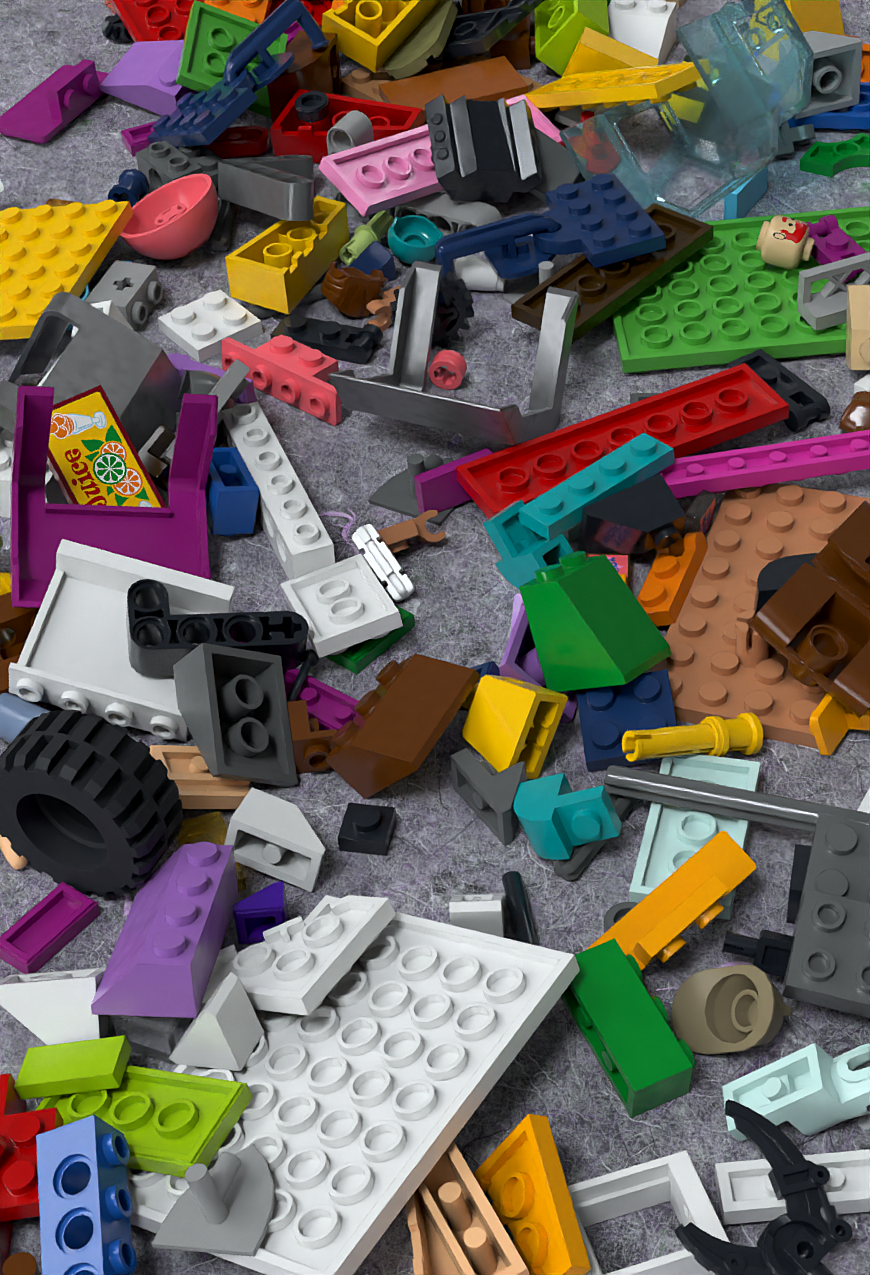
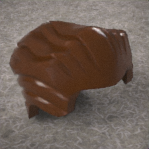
M332 261L320 287L322 294L340 312L348 316H369L371 312L367 309V304L373 300L383 299L382 292L386 291L389 278H385L383 272L378 269H374L369 275L355 267L338 269V262Z

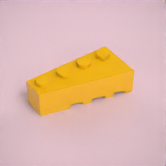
M316 196L314 198L313 220H280L226 256L225 261L231 297L245 301L250 305H259L289 315L326 272L331 262L338 258L339 250L350 241L346 203Z

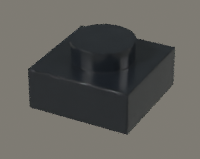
M348 802L337 837L339 851L387 856L397 821L395 807Z

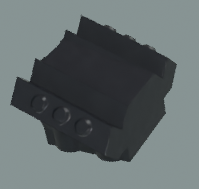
M442 94L425 104L431 141V161L435 165L438 182L451 196L452 201L508 202L513 192L526 193L543 184L540 156L537 148L538 143L534 130L535 125L531 109L525 99L509 107L504 97L497 101H478L467 99L464 95L449 104Z

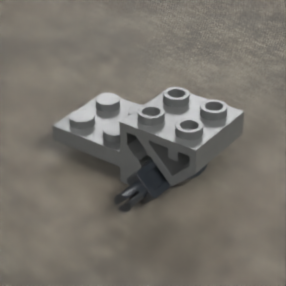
M819 813L792 936L762 930L758 939L727 930L722 953L726 952L754 959L753 965L765 973L784 977L782 997L870 1018V825Z

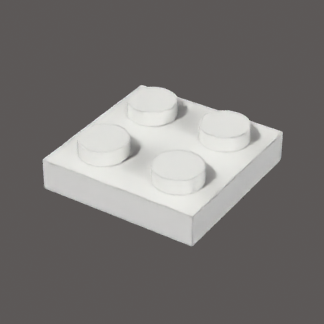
M221 289L209 292L198 300L176 307L171 312L158 317L159 330L199 363L222 353L221 341L227 337L243 343L263 333L261 320Z

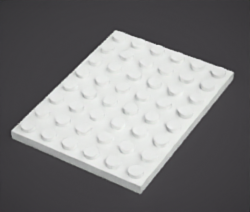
M326 895L306 917L304 923L333 912L330 903L341 898ZM395 912L396 915L380 932L377 940L368 946L352 965L351 970L338 981L323 999L322 1004L309 1016L254 1009L264 1033L241 1071L178 1065L173 1072L247 1083L253 1098L207 1169L210 1170L214 1167L222 1152L235 1154L254 1144L268 1163L275 1186L274 1211L256 1256L209 1254L265 1275H353L578 974L580 969L575 955ZM126 1167L128 1190L133 1201V1213L130 1216V1224L157 1234L162 1222L178 1198L189 1188V1185L183 1177Z

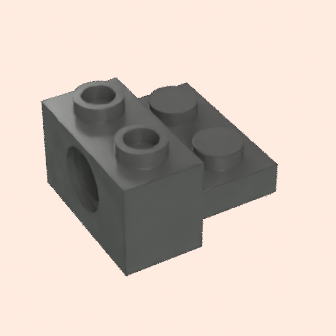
M167 141L154 142L148 148L136 152L138 170L146 175L149 183L148 194L178 178L201 173L209 175L215 187H218V161L223 159L203 145L175 148Z

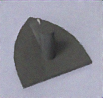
M421 454L409 455L407 457L408 469L391 477L370 497L368 502L417 518L421 513L418 511L414 476L454 461L453 458L441 459L440 456L431 454L424 461V457ZM455 506L438 512V516L426 522L441 526Z

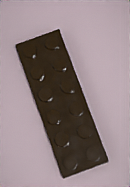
M653 203L644 210L665 234L666 248L598 268H594L586 256L582 254L511 305L512 318L541 331L546 293L549 286L576 291L579 294L571 343L573 344L713 240L714 226Z

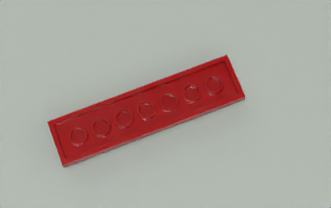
M746 363L456 466L457 481L487 518L490 519L513 502L522 500L526 505L642 433H646L674 448V459L787 419L789 418V404Z

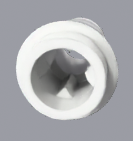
M473 254L456 259L455 271L457 280L462 278L467 290L505 291L508 279L497 276L488 261Z

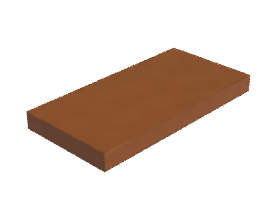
M505 56L378 85L379 95L384 103L421 108L424 121H427L425 104L442 94L450 104L464 95L467 99L497 101L503 97L507 100L528 93V85Z

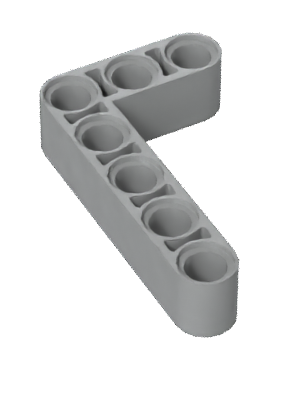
M352 110L328 131V155L374 141L372 123L364 113ZM331 182L333 200L346 203L347 217L349 219L368 223L377 214L374 213L363 217ZM441 192L386 209L388 214L394 218H402L408 215L424 216L433 222L439 231L443 232V237L502 220L499 211L489 204L477 201H452L449 194Z

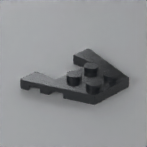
M510 0L506 7L462 15L463 10L460 2L455 1L454 4L458 12L445 47L438 57L434 58L431 55L428 61L442 60L443 62H449L460 56L470 55L471 57H478L485 54L545 0Z

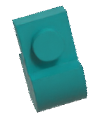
M522 500L513 502L482 523L502 557L495 565L501 574L518 589L523 584L536 578L534 573L536 570L560 564V557L573 553L563 532L549 541L520 524L518 509L525 505Z
M565 773L519 783L514 799V811L534 852L540 857L550 860L569 859L573 846L619 836L622 823L604 785L573 792Z

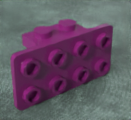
M87 59L81 60L75 66L64 65L0 116V133L8 137L23 138L39 144L50 141L54 135L69 125L73 119L105 94V92L100 91L99 85L109 73L96 71L95 61Z

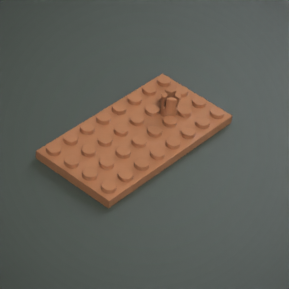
M782 483L726 491L706 539V555L676 623L670 624L664 638L670 646L672 655L651 669V672L668 669L677 721L700 724L703 719L709 716H719L726 720L735 719L740 713L752 712L761 722L763 738L818 749L815 737L810 732L809 721L812 712L817 708L827 694V691L820 685L811 687L797 681L788 668V659L748 626L756 614V610L753 609L757 579L760 571L768 563L778 558L810 553L818 554L828 544V538L864 501L870 504V498Z

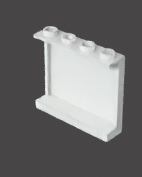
M62 539L56 552L55 573L17 664L11 662L9 665V693L16 694L29 702L41 701L62 707L64 710H80L82 714H95L105 718L113 725L118 724L121 727L131 726L142 729L162 739L174 738L186 742L189 729L178 710L174 675H142L136 672L130 665L126 626L128 589L138 580H156L167 589L170 615L231 613L235 587Z

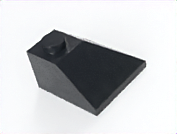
M658 474L584 507L578 550L585 551L586 555L644 553L655 547L664 549L674 544L682 536L686 514L662 475Z

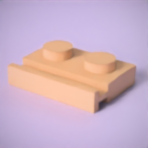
M150 745L149 753L154 759H160L168 769L167 777L175 781L179 789L178 799L182 800V809H237L250 791L248 787L250 782L213 777L197 746Z

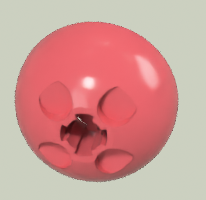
M202 173L187 175L154 190L132 207L134 214L121 232L120 237L133 250L149 258L173 260L189 255L207 241L217 221L218 196L211 177Z

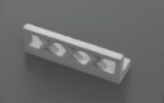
M870 252L799 272L797 311L815 331L847 322V285L870 284ZM860 268L864 270L855 282L843 283L853 270ZM825 278L829 280L820 292L811 294V282Z

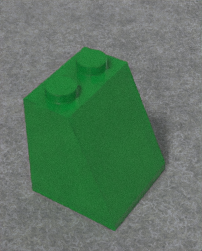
M585 551L564 555L559 558L560 564L536 570L534 572L536 578L519 587L545 683L549 690L561 692L624 685L672 655L669 644L606 555L587 557Z

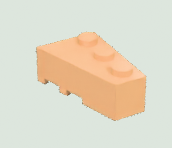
M453 1140L405 1204L408 1227L411 1232L414 1275H530L525 1263Z

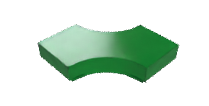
M859 133L849 140L834 143L816 141L800 159V170L833 178L836 174L846 169L870 167V135Z

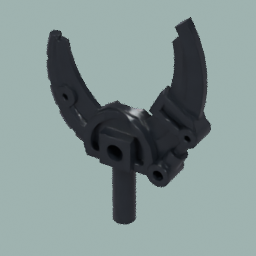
M728 1099L725 1103V1115L734 1119L736 1129L759 1149L772 1167L768 1177L777 1200L785 1199L787 1213L780 1215L766 1225L757 1241V1247L742 1246L723 1241L701 1230L692 1222L686 1226L680 1224L674 1231L686 1250L694 1255V1259L708 1272L712 1271L715 1275H834L820 1260L828 1252L836 1253L851 1239L852 1228L848 1222L839 1219L835 1206L829 1203L824 1185L830 1179L828 1169L806 1160L788 1136L764 1116L749 1107Z

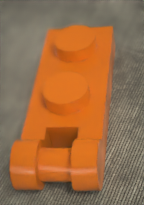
M701 531L686 533L684 538L678 539L667 548L658 549L656 547L657 556L637 597L638 602L656 627L676 623L707 552V541Z

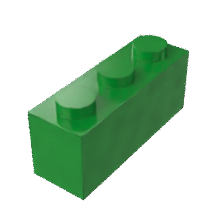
M615 938L576 954L575 957L580 971L561 995V999L630 1117L633 1118L689 1093L692 1071L695 1068L692 1051L685 1040L682 1038L677 1040L668 1026V1015L661 1000L657 996L651 997L642 983V973L635 958L631 954L625 956Z

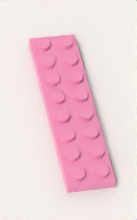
M524 94L505 100L510 107L525 99L531 109L535 127L562 146H565L568 139ZM428 124L325 156L319 165V170L363 217L444 190L437 180L435 165L431 161L432 152L430 149L431 141Z

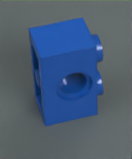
M220 447L213 450L205 488L207 525L212 535L219 534L231 537L236 534L253 533L260 490L237 447Z

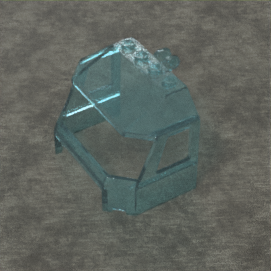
M745 0L737 4L735 1H727L720 11L679 27L675 32L702 77L696 81L697 87L683 92H676L675 90L671 92V99L657 104H650L649 99L633 106H627V103L562 130L559 135L584 179L588 181L598 174L614 173L643 209L656 203L697 219L768 166L778 153L779 127L808 106L811 98L814 52L784 0ZM753 15L748 21L745 22L746 17ZM650 108H654L670 134L673 144L653 167L645 173L616 124ZM683 157L717 171H722L729 166V171L733 177L690 210L658 197Z

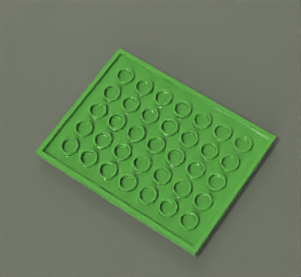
M870 206L780 214L803 222H811L812 224L818 223L821 217L832 214L836 217L839 227L866 252L870 251ZM776 215L705 221L704 223L714 226L713 240L610 316L623 373H644L649 370L684 369L686 367L703 365L720 366L758 349H762L774 359L801 358L803 356L819 354L837 355L846 352V323L815 331L798 313L799 272L821 266L812 255L809 261L801 259L800 264L794 270L774 266L763 262L761 259V251L756 250L764 221L771 222L772 218ZM861 274L856 275V278H855L854 280L849 281V282H846V283H844V284H849V283L855 282V280H856ZM825 278L811 282V294L820 292L829 280Z

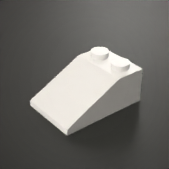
M611 0L607 7L608 37L659 59L658 65H663L676 40L677 3L666 2L665 0Z

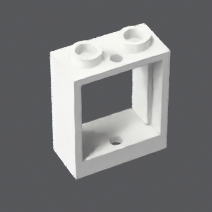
M686 1150L567 1186L572 1197L573 1208L591 1267L585 1275H603L583 1227L668 1201L671 1202L680 1224L686 1226L692 1222L708 1234L729 1242ZM684 1249L604 1275H715V1273L712 1271L708 1272L694 1259V1255Z

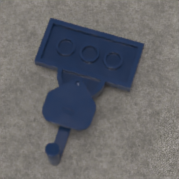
M285 0L231 51L225 65L224 78L207 92L205 90L196 94L189 92L181 97L176 103L177 109L170 116L166 114L153 124L152 128L154 131L147 137V140L151 144L167 141L174 147L210 145L258 99L254 94L255 92L274 81L293 63L296 58L293 52L270 55L267 48L295 21L298 22L310 39L312 50L328 45L330 40L326 39L322 29L300 0ZM256 58L259 63L249 72L244 67Z
M614 173L598 174L593 176L591 180L577 184H562L556 190L545 192L546 203L550 210L543 214L529 212L444 236L436 243L435 253L437 265H442L441 277H444L448 271H451L455 281H457L454 259L484 251L486 260L497 276L504 279H515L538 273L539 264L543 261L551 262L556 255L583 252L592 266L598 268L666 248L665 234Z

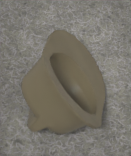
M745 964L705 969L692 974L678 989L673 999L671 1010L673 1031L677 1038L685 1040L692 1052L708 1055L740 1052L768 1044L779 1033L783 1024V1018L792 1015V1008L783 1003V998L778 988L771 983L767 974L755 965Z

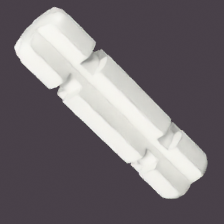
M371 524L359 527L352 535V541L360 552H366L363 557L382 584L387 583L388 586L385 589L392 600L395 602L405 600L415 590L414 584L407 574L402 575L400 573L403 571V568L386 543L378 541L381 539V536L375 527Z

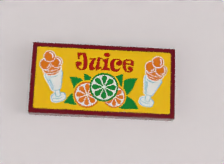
M101 385L53 405L47 464L68 504L167 508Z

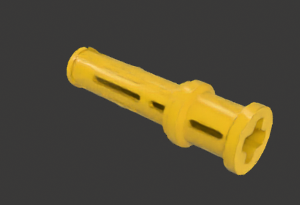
M752 712L740 713L735 719L726 720L719 716H709L697 725L626 731L622 737L623 753H627L625 758L630 762L696 753L723 757L727 752L740 751L744 755L756 754L761 749L763 744V728L758 717Z

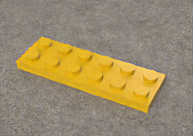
M706 61L574 73L524 95L542 113L558 107L560 111H567L580 105L584 110L599 106L602 103L604 108H609L622 104L625 101L627 106H633L643 103L648 99L650 104H657L671 99V92L675 90L676 92H683L697 87L696 81L710 74Z

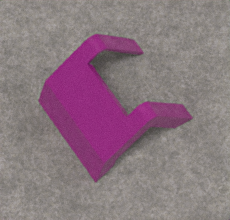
M23 385L18 387L10 480V587L12 607H41L56 570V552L62 539L211 580L208 558L205 488L216 440L219 396L183 394L169 470L168 508L46 503L45 507V476L54 387Z

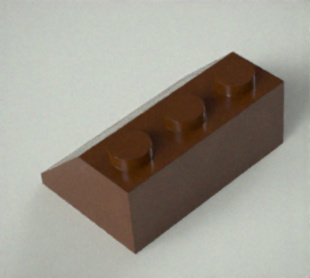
M416 653L401 663L392 660L376 676V681L379 683L377 688L365 694L354 707V710L358 713L355 719L345 723L333 736L332 741L336 745L325 761L364 799L372 796L420 768L481 675L475 669Z

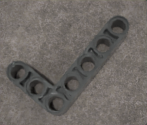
M282 155L219 160L218 197L286 221L313 220V156Z

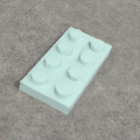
M686 754L664 757L659 773L757 792L761 762L703 754ZM652 802L629 890V902H641L720 831H726L745 850L750 821ZM736 888L719 902L725 909L716 918L730 920Z

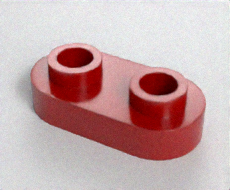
M251 125L227 128L210 145L203 146L223 160L238 156L258 157L270 147L268 130L265 127Z

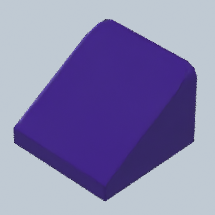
M284 881L275 882L233 905V915L239 944L265 941L263 937L264 931L289 921Z

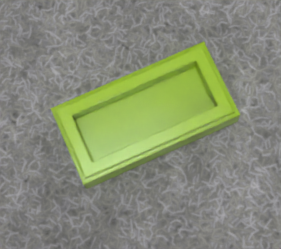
M125 1035L30 1047L27 1050L14 1088L21 1100L119 1088L132 1047Z

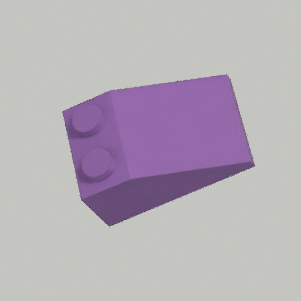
M184 40L135 42L99 85L100 91L162 116L166 114L170 116L177 109V101L189 92H192V94L200 93L176 84Z

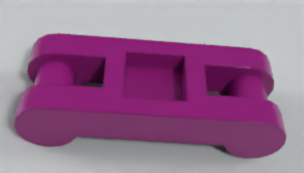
M832 214L821 217L818 223L805 222L809 226V238L815 239L811 255L821 265L868 253L839 227L836 217ZM862 268L853 270L843 283L854 280L856 275L862 274L864 270Z

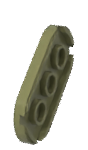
M441 0L384 62L383 68L390 78L404 79L410 77L428 65L426 59L431 55L436 58L442 53L458 12L453 0Z

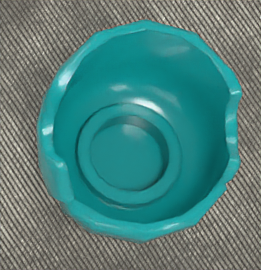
M408 215L402 218L395 217L388 229V245L393 255L403 263L410 265L415 260L428 263L436 257V243L443 237V232L439 231L437 226L424 216Z

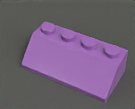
M211 842L183 844L143 882L138 889L92 1001V1014L197 1018L233 913V905L236 904L239 896L233 845H215Z

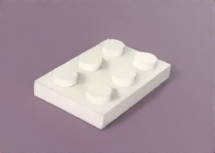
M361 553L280 584L284 598L292 612L302 615L307 620L309 626L308 640L319 658L340 654L350 646L368 639L384 637L390 631L403 626L398 609Z

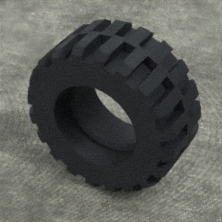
M56 710L42 713L40 716L31 719L0 756V835L2 838L7 837L11 842L10 848L19 857L23 855L31 862L30 866L40 874L45 872L53 877V882L57 884L64 882L86 895L96 892L98 897L118 896L133 891L136 887L143 884L179 835L183 818L182 800L178 799L179 789L175 781L167 777L168 769L160 759L155 760L149 753L150 748L141 740L137 742L128 736L129 731L118 724L115 726L105 723V718L95 714L84 716L80 710Z

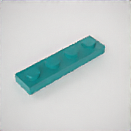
M642 433L519 508L520 524L550 541L580 522L584 507L649 479L675 463L674 448L646 433Z

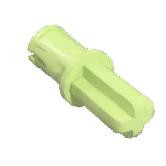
M386 210L378 212L366 225L358 226L355 229L353 238L339 250L341 260L349 266L372 242L378 241L381 243L380 239L388 232L394 217L389 215Z

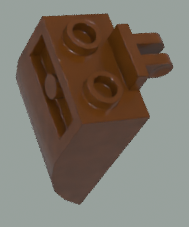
M299 30L292 42L286 45L285 52H293L296 58L281 75L267 85L272 125L298 89L342 96L343 89L337 33L323 32L326 39L330 40V43L312 50V43L307 34Z

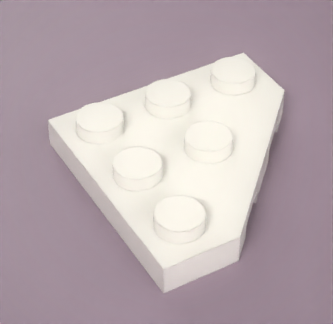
M348 895L330 903L333 912L319 916L308 923H304L301 916L264 931L263 937L265 941L251 945L240 952H237L234 944L220 950L202 1003H206L226 976L232 972L240 978L253 1009L309 1016L322 1004L326 995L351 970L356 960L371 943L377 940L380 932L396 915L389 898Z

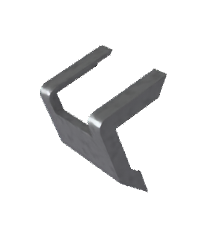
M415 260L399 289L388 374L365 379L355 377L353 369L329 374L346 409L517 445L554 432L557 427L563 400L579 294L576 291L550 286L548 288L528 412L521 415L519 407H516L517 404L497 408L424 392L442 265Z
M68 292L55 294L41 314L9 380L0 381V426L14 433L18 390L15 382L20 375L44 373L70 323L79 330L42 384L43 387H54L53 405L101 385L137 453L160 425H165L172 431L176 425V412L181 410L182 399H178L182 379L164 349L77 296Z

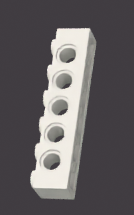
M258 401L249 404H239L233 408L222 410L225 414L221 420L223 447H237L260 490L256 515L288 579L292 580L334 564V544Z

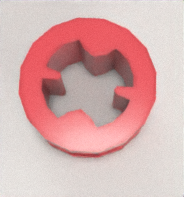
M453 350L439 351L428 370L429 378L433 384L441 389H455L462 382L467 370V363L458 352Z

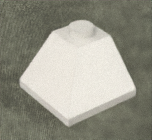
M106 967L9 975L0 980V1005L46 1045L104 1038L108 1034L109 1015L92 1014L91 1004Z

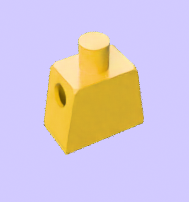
M486 674L481 678L479 684H475L461 705L469 710L462 728L463 738L498 772L524 761L526 763L527 779H538L569 697L520 679Z

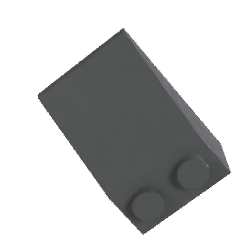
M201 643L173 665L178 710L213 777L294 787L298 784L281 656Z

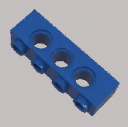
M92 1115L36 1135L42 1275H133L137 1267V1257L131 1243L130 1216L133 1213V1201L128 1190L126 1170L130 1151L124 1134L96 1115Z

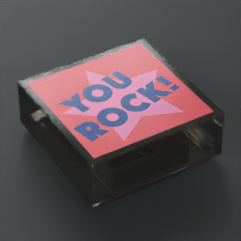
M706 490L699 492L685 513L686 518L682 538L685 537L686 533L701 531L705 536L707 535L713 523L717 494Z

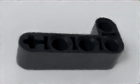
M151 579L138 580L130 586L127 593L126 626L129 662L131 667L142 675H174L173 665L201 643L281 656L282 670L295 669L303 662L309 626L307 620L296 612L267 611L170 615L169 596L167 589L162 583Z

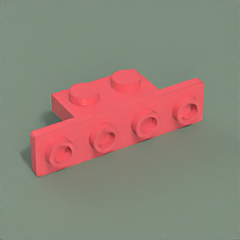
M283 335L273 337L270 341L255 349L229 337L221 341L222 370L227 371L230 365L238 359L250 368L245 378L253 380L254 388L334 426L342 421L341 399L335 387L326 383L330 379V373L339 371L338 360Z

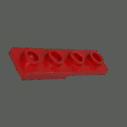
M11 1073L0 1075V1135L6 1139V1147L0 1157V1275H3V1264L9 1258L13 1220L39 1216L36 1135L61 1127L64 1122L57 1107L26 1112V1100L20 1099L14 1088L15 1080Z

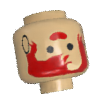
M776 215L772 218L771 222L764 221L758 237L756 250L761 251L763 262L784 269L794 270L800 264L801 259L809 261L815 239L809 238L810 230L807 223L783 215Z

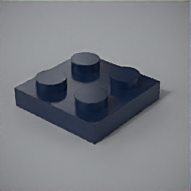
M668 669L642 673L624 685L576 690L588 772L605 770L610 765L629 766L663 759L650 758L633 762L628 761L625 758L627 753H623L622 737L629 730H651L677 726Z

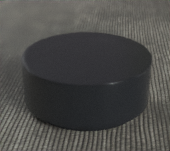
M319 91L303 93L295 101L297 117L304 122L320 121L326 118L331 111L328 96Z

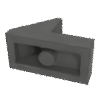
M467 748L450 755L453 789L504 846L511 844L519 824V819L514 811V799L519 783L527 781L526 763L524 761L519 762L494 775L491 767L484 761L479 762Z

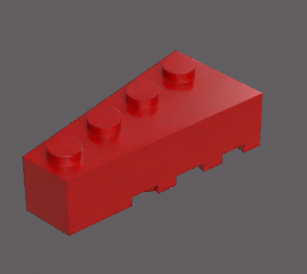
M298 89L273 123L269 132L275 156L309 155L313 156V163H321L322 158L328 156V131L352 110L360 111L369 118L373 127L374 141L418 128L425 124L421 108L325 93L328 96L331 109L329 115L317 122H304L297 117L295 101L300 95L310 90Z

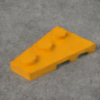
M528 1114L473 1175L481 1189L487 1191L493 1201L491 1206L501 1224L507 1225L514 1237L513 1244L530 1275H585L591 1269L587 1249L582 1239L573 1208L572 1197L567 1187L558 1156V1148L554 1142L548 1117Z

